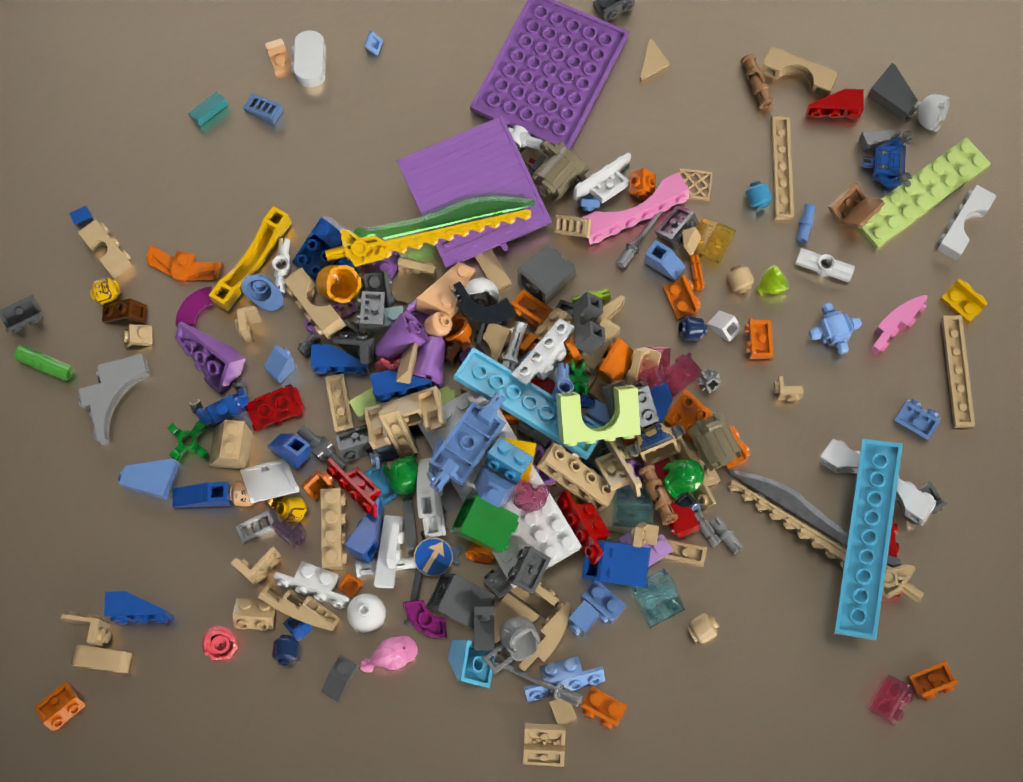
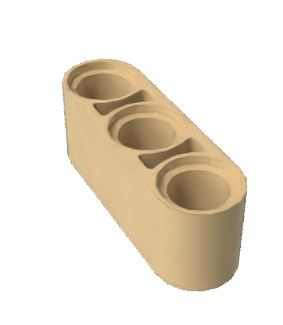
M75 644L71 665L128 674L132 653Z

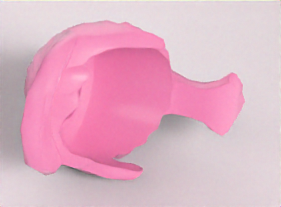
M409 636L392 637L383 640L371 655V660L365 658L361 661L360 669L367 673H371L375 667H384L392 671L399 670L408 662L414 660L418 654L417 645Z

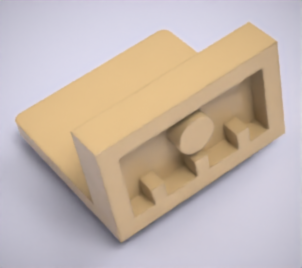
M271 547L254 567L246 560L240 561L237 558L231 564L255 586L266 578V573L270 568L274 569L279 564L281 555L274 547Z

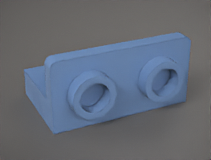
M913 398L911 401L906 399L894 421L929 440L941 421V418L938 417L939 413L931 408L928 410L922 408V403Z
M594 581L587 591L581 595L583 601L585 600L600 613L599 619L604 623L608 621L612 624L627 606L599 581Z

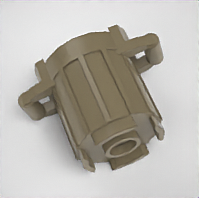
M549 141L540 144V149L548 157L531 177L538 193L543 198L547 195L553 198L551 202H556L574 182L578 184L585 181L587 178L584 175L589 170V167L587 165L584 166L581 159L571 150L564 147L565 144L560 141L554 146Z
M715 412L713 417L704 421L700 419L696 421V425L688 429L706 468L710 472L714 470V467L718 469L731 463L732 460L742 457L741 449L723 413L718 414V412Z

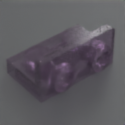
M276 519L271 524L276 535L293 548L296 545H301L306 538V531L300 522L293 530L284 520L280 522Z

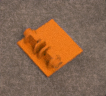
M685 389L665 416L664 425L674 427L682 424L686 432L682 436L692 443L693 440L688 429L696 425V421L700 419L704 421L710 418L713 413Z

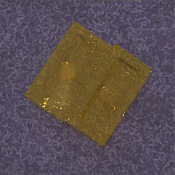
M702 218L697 226L701 239L694 255L698 254L700 258L704 256L719 264L735 236L736 230L721 223Z

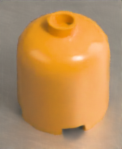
M328 265L318 273L316 287L324 298L339 303H347L360 293L361 278L354 268L348 265Z

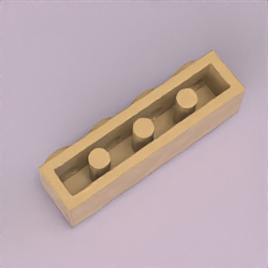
M556 443L546 449L536 466L583 502H592L598 513L608 507L616 490L610 491L605 480L595 470L587 467L579 458L572 456L564 447Z
M341 488L321 489L322 568L328 571L344 570V564H347V552H344V544H346L347 540L344 525H346L347 519L346 513H343V505H346V494H343Z

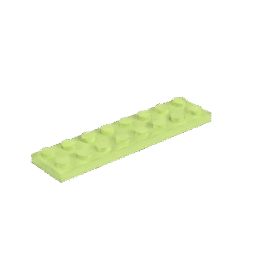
M966 137L913 175L912 179H908L911 182L910 187H905L902 184L883 197L881 200L885 204L881 210L871 217L865 226L858 228L874 247L878 249L987 169L991 163Z

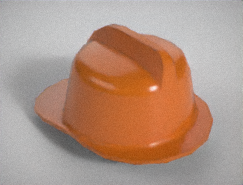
M456 313L452 321V330L443 336V339L452 344L454 342L459 344L467 342L470 344L469 337L472 334V328L469 325V320Z

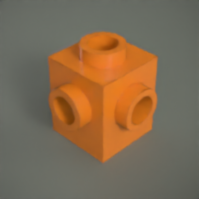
M645 168L630 172L629 193L638 199H647L653 195L656 186V174Z

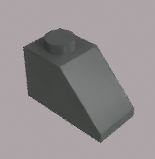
M340 655L330 670L321 692L339 702L360 667Z

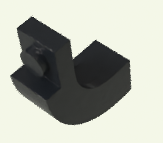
M460 281L453 284L455 288L452 290L458 300H463L457 307L474 321L495 324L506 321L517 314L507 297L493 305L481 306L470 298Z

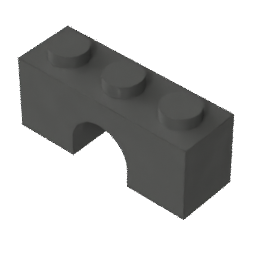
M587 291L573 303L576 348L591 355L606 343L605 328L595 323L597 318L603 314L602 299Z

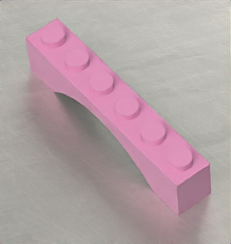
M678 172L663 179L653 195L636 207L619 212L594 211L582 217L591 219L590 238H586L590 245L599 243L610 235H616L627 227H633L644 219H650L661 211L665 212L676 204L684 203L689 199L687 184Z

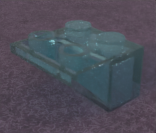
M621 487L616 490L612 503V526L636 527L640 522L653 524V503L645 488H640L641 496L639 497L635 495L632 488Z
M665 569L647 577L646 588L630 586L635 602L650 628L685 610L676 584Z

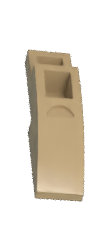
M569 601L566 604L562 602L555 609L557 613L553 618L548 616L541 624L543 628L540 631L546 637L544 639L540 637L538 650L534 656L521 660L518 666L523 671H526L538 658L546 662L559 645L571 615L572 604Z

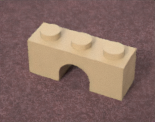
M95 219L77 233L92 252L102 247L107 248L106 254L99 260L115 279L132 267L129 262L131 257L125 249L121 251L118 248L120 243L114 236L110 238L107 234L110 231L105 224H99Z

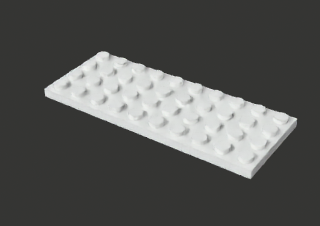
M469 390L442 406L445 411L447 427L428 433L424 422L419 423L418 425L432 450L434 451L437 439L441 438L443 442L446 440L472 402L479 406H484L489 403V400ZM498 409L497 416L506 424L497 437L518 440L502 412ZM497 438L463 486L451 481L463 503L466 496L478 494L474 481L481 466L488 467L485 464L486 456L496 443ZM532 466L529 483L519 481L510 500L501 506L519 516L517 520L519 525L516 531L511 533L509 538L510 545L507 550L503 551V553L492 551L507 579L509 578V570L515 566L518 560L517 555L519 551L525 546L533 547L551 557L546 569L582 549L580 542L535 467Z

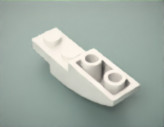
M431 458L419 460L417 473L419 519H423L425 538L446 535L441 496H444L443 488L441 492H437L436 487L432 489L430 487L431 482L427 476Z

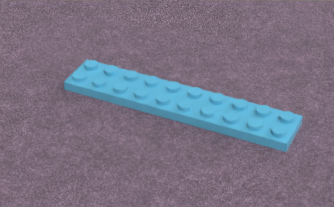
M862 439L835 634L875 641L877 639L903 444Z

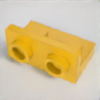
M960 278L940 298L957 315H962V319L967 324L988 304L983 295L976 293L969 283L962 281Z

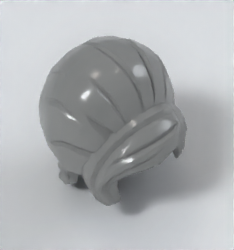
M520 616L510 618L505 621L500 629V640L511 654L512 659L521 661L535 655L540 643V637L534 624L528 618Z

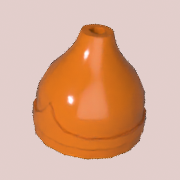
M469 542L465 553L469 560L479 564H491L494 562L495 557L491 550Z

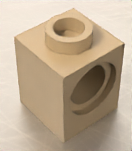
M554 696L551 697L552 701L549 702L556 724L564 725L577 720L572 704L560 698L555 699Z

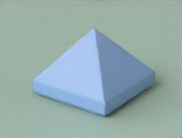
M369 31L364 47L375 56H378L383 40L374 32Z

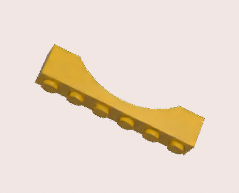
M272 206L262 220L260 228L244 256L226 276L218 281L209 294L214 304L227 312L230 311L242 294L241 284L243 280L257 273L277 245L279 239L282 238L292 224L287 213Z

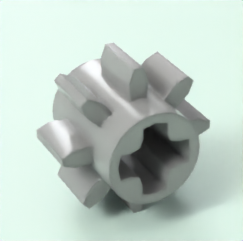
M710 368L701 371L699 378L696 379L702 391L706 389L709 393L718 389L720 382H722L717 370L712 371Z

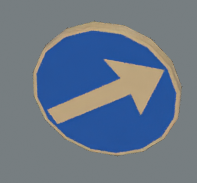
M429 537L422 540L414 551V563L417 569L422 574L430 577L445 573L453 561V552L449 544L437 537Z

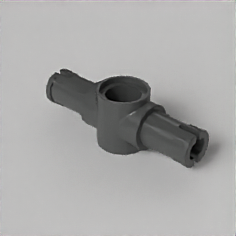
M303 425L298 430L297 434L311 444L310 452L316 458L327 462L328 458H331L342 470L346 467L347 463L335 453V446L327 438L315 435L306 425Z

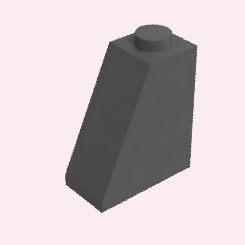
M891 63L872 86L867 96L902 121L907 116L911 117L916 111L914 106L918 100L894 63Z

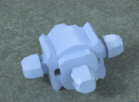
M831 303L823 304L822 312L824 316L820 319L819 324L808 332L811 340L821 338L822 344L828 343L829 346H835L840 355L846 354L849 350L847 341L853 331L862 325V322L857 317L849 318L848 313L834 312L835 309Z

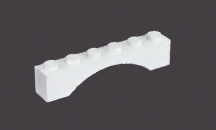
M833 439L821 455L820 464L836 474H858L861 452L853 451L848 448L849 446L845 442ZM898 477L896 499L901 505L904 515L922 526L935 508L936 500H934L931 494L927 492L922 493L914 484L908 481L904 482Z

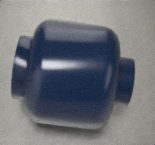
M685 316L678 325L679 335L688 341H700L708 331V326L701 317Z
M280 635L279 638L274 640L272 657L278 661V665L289 666L290 663L298 659L300 644L295 640L294 636Z

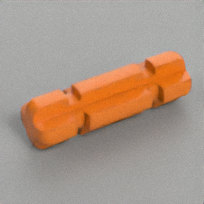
M690 255L689 263L691 265L694 289L696 291L704 290L705 284L701 264H699V255Z

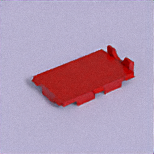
M289 384L284 386L285 388L282 387L272 391V393L269 392L249 402L245 408L253 423V430L257 432L274 424H280L281 421L291 417L302 415V410L305 406L301 400L298 388H293Z

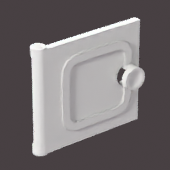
M283 459L240 469L250 504L299 492V487L296 485L289 464Z

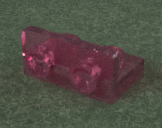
M690 352L686 355L681 354L675 360V364L671 367L669 365L660 372L659 381L661 383L667 382L673 397L699 378V374L702 371L691 358L692 354Z
M888 674L869 710L895 726L897 722L902 720L906 705L912 702L914 691L909 684Z

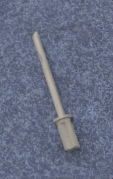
M662 211L650 219L633 244H626L625 250L616 260L620 268H625L633 256L639 253L637 246L662 214Z
M494 660V664L499 665V663L496 660ZM510 664L504 667V669L554 692L555 699L560 698L576 707L582 702V695L565 688L562 683L556 687Z

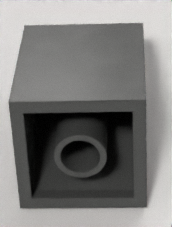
M549 245L517 269L518 283L546 305L576 276L575 265L569 260L566 261L561 257L562 254L556 248L552 249Z
M443 573L434 588L426 608L443 618L474 631V607H492L495 595L457 574Z

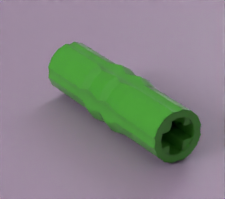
M18 346L14 353L15 360L64 381L69 380L72 375V366L26 346Z

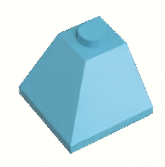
M451 640L448 661L457 680L490 688L492 670L482 659L490 651H475L474 642L469 640ZM492 656L490 659L494 663L495 658Z

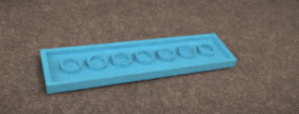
M474 347L455 373L454 380L489 401L495 392L500 393L498 397L500 398L503 395L506 399L500 408L585 460L588 459L597 442L593 444L577 442L575 446H566V444L559 440L558 418L556 417L557 403L551 394L531 382L527 385L513 377L512 370ZM581 413L582 420L587 427H602V425Z

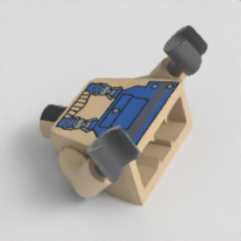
M663 423L647 425L641 430V435H637V440L634 444L626 446L629 457L642 456L645 466L654 464L680 453L676 441L686 432L682 424L672 428L665 427Z

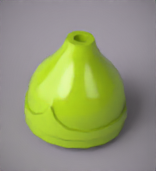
M773 265L764 271L761 281L756 288L759 293L779 294L788 290L789 287L781 270L776 265Z

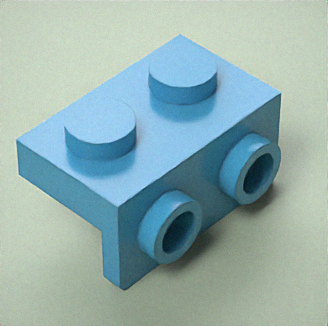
M499 437L487 453L485 464L490 469L504 475L508 480L519 483L523 473L534 457Z

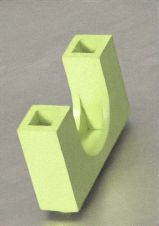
M633 385L613 387L615 406L613 417L606 425L599 428H590L584 424L581 416L580 395L578 393L556 394L559 440L566 444V446H575L577 442L593 444L601 439H604V441H615L617 437L633 439L635 435H641L638 388Z

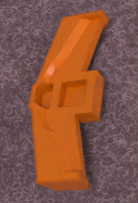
M153 245L149 246L146 255L148 265L164 272L175 280L183 282L217 281L223 265L222 262H195V254L179 250L176 251L175 257Z

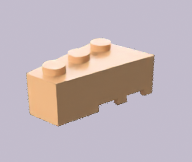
M458 262L417 297L416 310L428 315L442 311L453 321L459 310L457 305L461 303V299L458 300L452 291L455 289L453 284L460 281L464 288H466L467 283L475 279L476 269Z

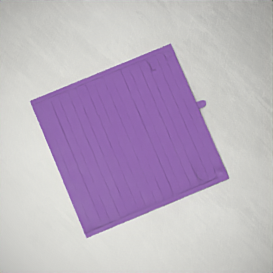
M503 116L397 160L428 231L525 209L531 210V217L528 220L517 217L512 225L502 221L496 229L485 226V230L481 233L470 230L469 235L466 237L455 234L454 239L450 242L440 238L435 246L445 268H450L458 262L466 261L501 245L503 251H507L508 246L506 242L552 223Z

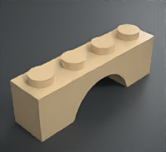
M772 46L761 69L763 74L775 79L786 73L801 74L808 80L811 93L824 98L830 95L839 73L832 68L823 67L814 61L805 60L799 55L790 54L781 48H774Z
M302 267L284 280L288 286L285 288L291 297L296 296L297 300H295V303L301 310L305 308L307 312L304 315L310 322L314 321L316 323L314 328L320 336L324 333L327 339H329L346 326L331 305L321 307L313 305L312 299L317 287Z
M496 323L488 324L483 336V344L490 351V358L500 364L503 362L501 360L502 356L506 354L504 353L506 346L508 347L510 343L511 329ZM462 385L460 389L461 394H464L465 392L471 389Z

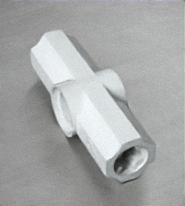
M803 248L800 249L795 263L796 265L816 271L820 276H831L848 283L855 266L835 260L829 254L820 255ZM821 263L828 264L829 268L823 267Z

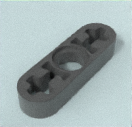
M411 497L402 499L408 554H414L418 545L414 504Z

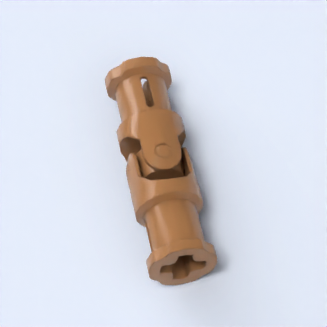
M749 54L744 56L740 62L745 67L746 77L752 87L753 94L757 96L759 108L765 109L772 106L775 101L771 98L768 91L769 87L765 84L763 72L757 65L756 55Z
M648 465L640 469L638 473L646 484L645 489L650 496L655 510H658L662 518V524L668 525L678 519V515L674 513L671 507L672 502L661 479H658L654 471V465Z

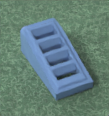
M253 93L243 107L244 110L275 125L284 111L282 105ZM256 100L257 102L255 103V105L253 107H250L253 101ZM260 103H262V105H261V107L259 108V110L256 109V108L258 107V105H259Z

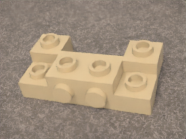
M437 386L364 409L369 444L373 450L392 444L379 417V411L398 405L408 427L424 422L428 433L447 427L445 411L442 408L441 393Z

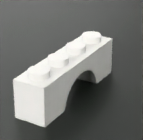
M976 185L974 190L969 189L964 197L967 200L964 205L960 204L955 212L958 215L957 218L950 220L946 227L949 231L947 234L943 233L937 243L940 245L937 251L957 261L970 241L964 231V221L971 217H984L997 195L979 185Z

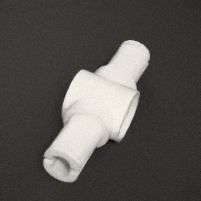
M515 125L513 128H508L518 150L521 147H530L541 151L540 144L544 140L530 136L528 131L522 126Z
M280 238L278 241V254L273 259L272 266L274 268L275 286L284 295L286 293V283L284 280L289 277L292 271L289 255L291 241L286 238L283 241V238ZM286 264L285 268L278 269L279 265Z

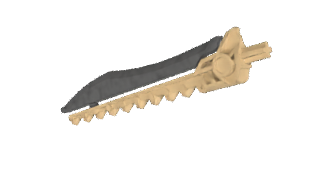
M729 469L728 473L730 476L758 493H754L735 480L729 481L728 488L730 491H741L744 501H756L755 506L758 510H769V516L772 520H783L785 529L798 530L797 535L800 539H811V545L814 549H825L828 559H840L839 564L844 568L846 549L764 498L766 497L846 548L849 536L848 531L825 516L798 491L787 485L758 474ZM888 555L882 596L889 599L894 595H899L901 592L916 603H919L924 593L908 583L913 572L916 570L915 566L909 564L901 565L900 559Z

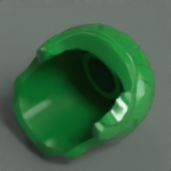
M412 454L397 459L391 464L390 469L387 463L383 465L385 476L394 492L407 495L417 490L419 465L416 462L415 455Z
M693 459L672 461L663 468L664 471H669L664 479V487L669 495L675 499L681 493L696 491L703 484L705 477L703 468Z

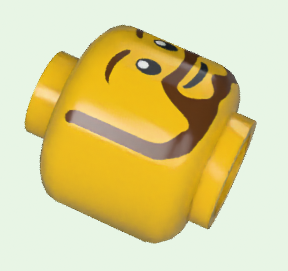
M109 277L94 281L90 290L92 299L96 300L99 304L115 301L118 298V294H120L117 281Z
M285 496L276 506V513L284 522H299L307 512V507L300 497Z

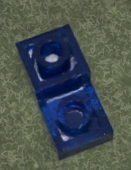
M578 393L580 395L581 409L591 410L595 407V400L590 399L587 395Z

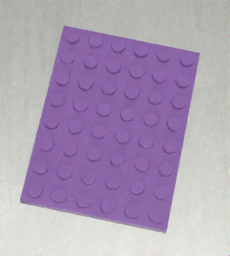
M527 0L473 100L470 111L491 120L503 116L508 127L522 126L528 131L530 136L542 139L544 142L549 141L553 146L559 141L565 144L564 147L570 150L626 43L630 31L556 0Z

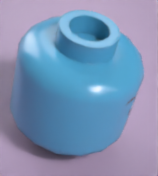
M760 181L749 184L750 188L746 190V196L750 207H755L757 210L769 206V202L772 201V195L768 184H761Z

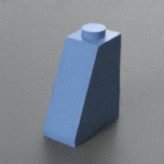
M166 459L125 465L124 470L120 472L118 477L119 485L128 490L168 500L180 464L175 459Z
M484 465L481 466L474 481L480 498L498 508L510 500L518 484Z

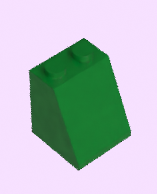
M478 494L466 496L450 532L496 553H503L510 545L509 538L511 533H514L519 525L517 521L519 516L503 507L498 508L486 502Z

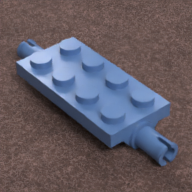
M495 392L489 403L484 406H479L475 402L471 403L429 462V466L439 471L435 479L430 483L432 489L436 487V491L441 492L449 479L460 486L464 485L506 424L497 416V410L506 400L503 395L499 398L500 393Z

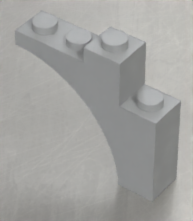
M142 353L97 365L99 372H96V377L99 384L79 389L80 395L77 396L79 406L88 412L91 423H94L95 429H92L93 437L101 445L110 443L109 423L118 400L131 386L142 379L150 377L147 359Z

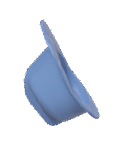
M253 274L243 280L241 284L243 294L260 308L267 311H275L283 304L282 292L267 275Z

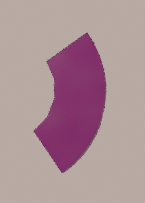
M211 286L193 292L183 301L176 315V327H178L179 322L196 326L199 314L204 309L213 306V302L209 297L213 290Z
M424 600L403 602V608L408 620L419 632L436 639L447 638L445 618L436 617L431 614L426 608Z

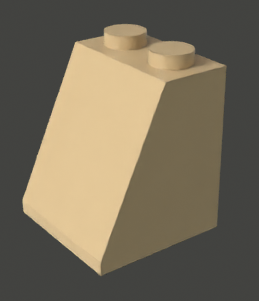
M224 420L214 428L208 467L235 470L248 467L253 433L244 421Z

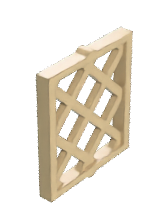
M680 168V175L683 173L687 177L684 181L689 180L692 183L688 187L689 199L709 201L713 172ZM694 175L699 178L696 182L691 179ZM708 176L710 178L709 184L704 181ZM700 182L705 185L702 189L697 186ZM693 187L698 190L695 194H692L690 191ZM706 188L708 189L707 196L702 192Z

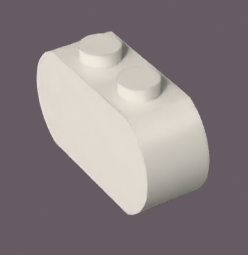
M312 30L303 31L296 36L295 46H292L294 62H291V72L295 74L296 80L302 86L316 87L325 80L326 45L320 33Z

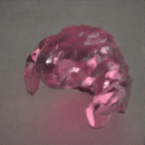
M523 482L522 486L525 489L523 492L515 495L513 504L526 512L540 510L546 504L549 495L548 487L542 484L534 489L531 483Z

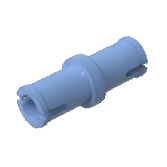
M813 204L804 205L802 219L798 223L800 227L796 240L802 243L808 242L810 229L814 225L813 217L816 206Z

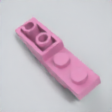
M922 295L913 298L893 310L874 331L879 336V339L873 345L870 352L875 356L879 351L884 352L889 345L887 340L890 336L894 338L899 330L904 331L907 326L911 328L917 320L914 317L916 313L919 312L921 314L928 305L925 303L928 296Z

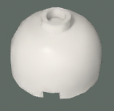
M932 94L925 97L922 102L919 101L916 112H918L917 118L922 127L933 132H937L941 126L938 123L941 120H945L950 101H947L950 99L948 96Z
M479 277L467 283L465 290L476 304L490 306L499 301L498 288L491 280Z
M370 593L360 594L349 602L347 620L355 631L371 634L378 631L385 622L386 608L383 601L377 596Z

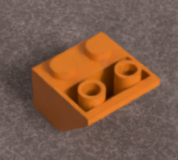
M618 337L615 342L612 341L610 343L606 358L602 357L597 366L598 370L596 373L608 384L611 380H624L632 364L631 356L634 351Z

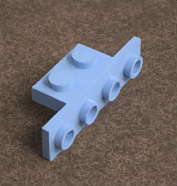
M578 656L539 666L542 679L556 687L562 683L565 688L578 690L605 681L603 667L582 671ZM538 684L524 687L528 702L554 695V692Z

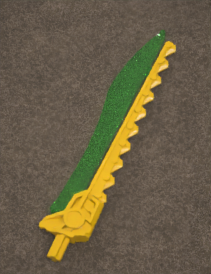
M509 196L477 197L465 199L445 209L414 219L366 228H356L354 232L341 230L343 246L326 250L325 254L327 261L346 257L354 267L365 265L385 258L388 259L392 256L393 251L404 254L407 252L408 247L417 250L421 249L423 243L435 246L440 238L450 242L454 239L455 234L466 237L469 235L470 230L481 233L485 230V226L496 229L502 221L512 225L517 217L528 220L531 217V210L528 209L503 215L502 213L534 206L535 200ZM494 215V217H490V218H485V219L476 220V221H472V222H468V223H463V224H459V225H454V226H450V227H445V228L436 229V230H432V231H428V232H423V233H419V234H414V235H410V236H405V237H401V238H396V239L384 241V239H389V238H393V237H398V236H402V235H407V234L416 233V232H420V231H424V230H429V229H433V228H438V227H442V226H447V225H451V224H456V223H460V222H464V221H469V220H473V219H478V218H482V217H487V216Z

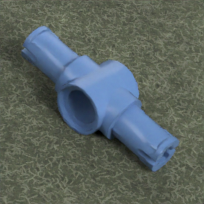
M564 363L557 364V378L555 380V388L552 391V397L555 402L556 394L573 392L574 385L569 379L570 365L567 363L565 367Z

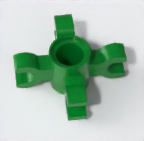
M571 359L569 379L574 385L573 392L578 393L581 403H584V395H588V374L583 372L586 368V363L584 359H581V364L576 366L574 359Z
M199 420L191 431H182L172 423L167 429L178 438L179 445L169 453V456L178 462L186 451H194L201 458L205 459L209 453L199 445L197 438L208 427ZM187 438H192L190 444L184 445Z

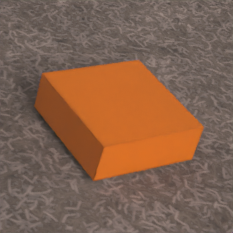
M347 572L337 590L353 599L363 587L364 582Z

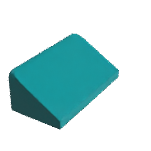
M215 92L188 114L199 126H202L225 108L228 103L222 95Z

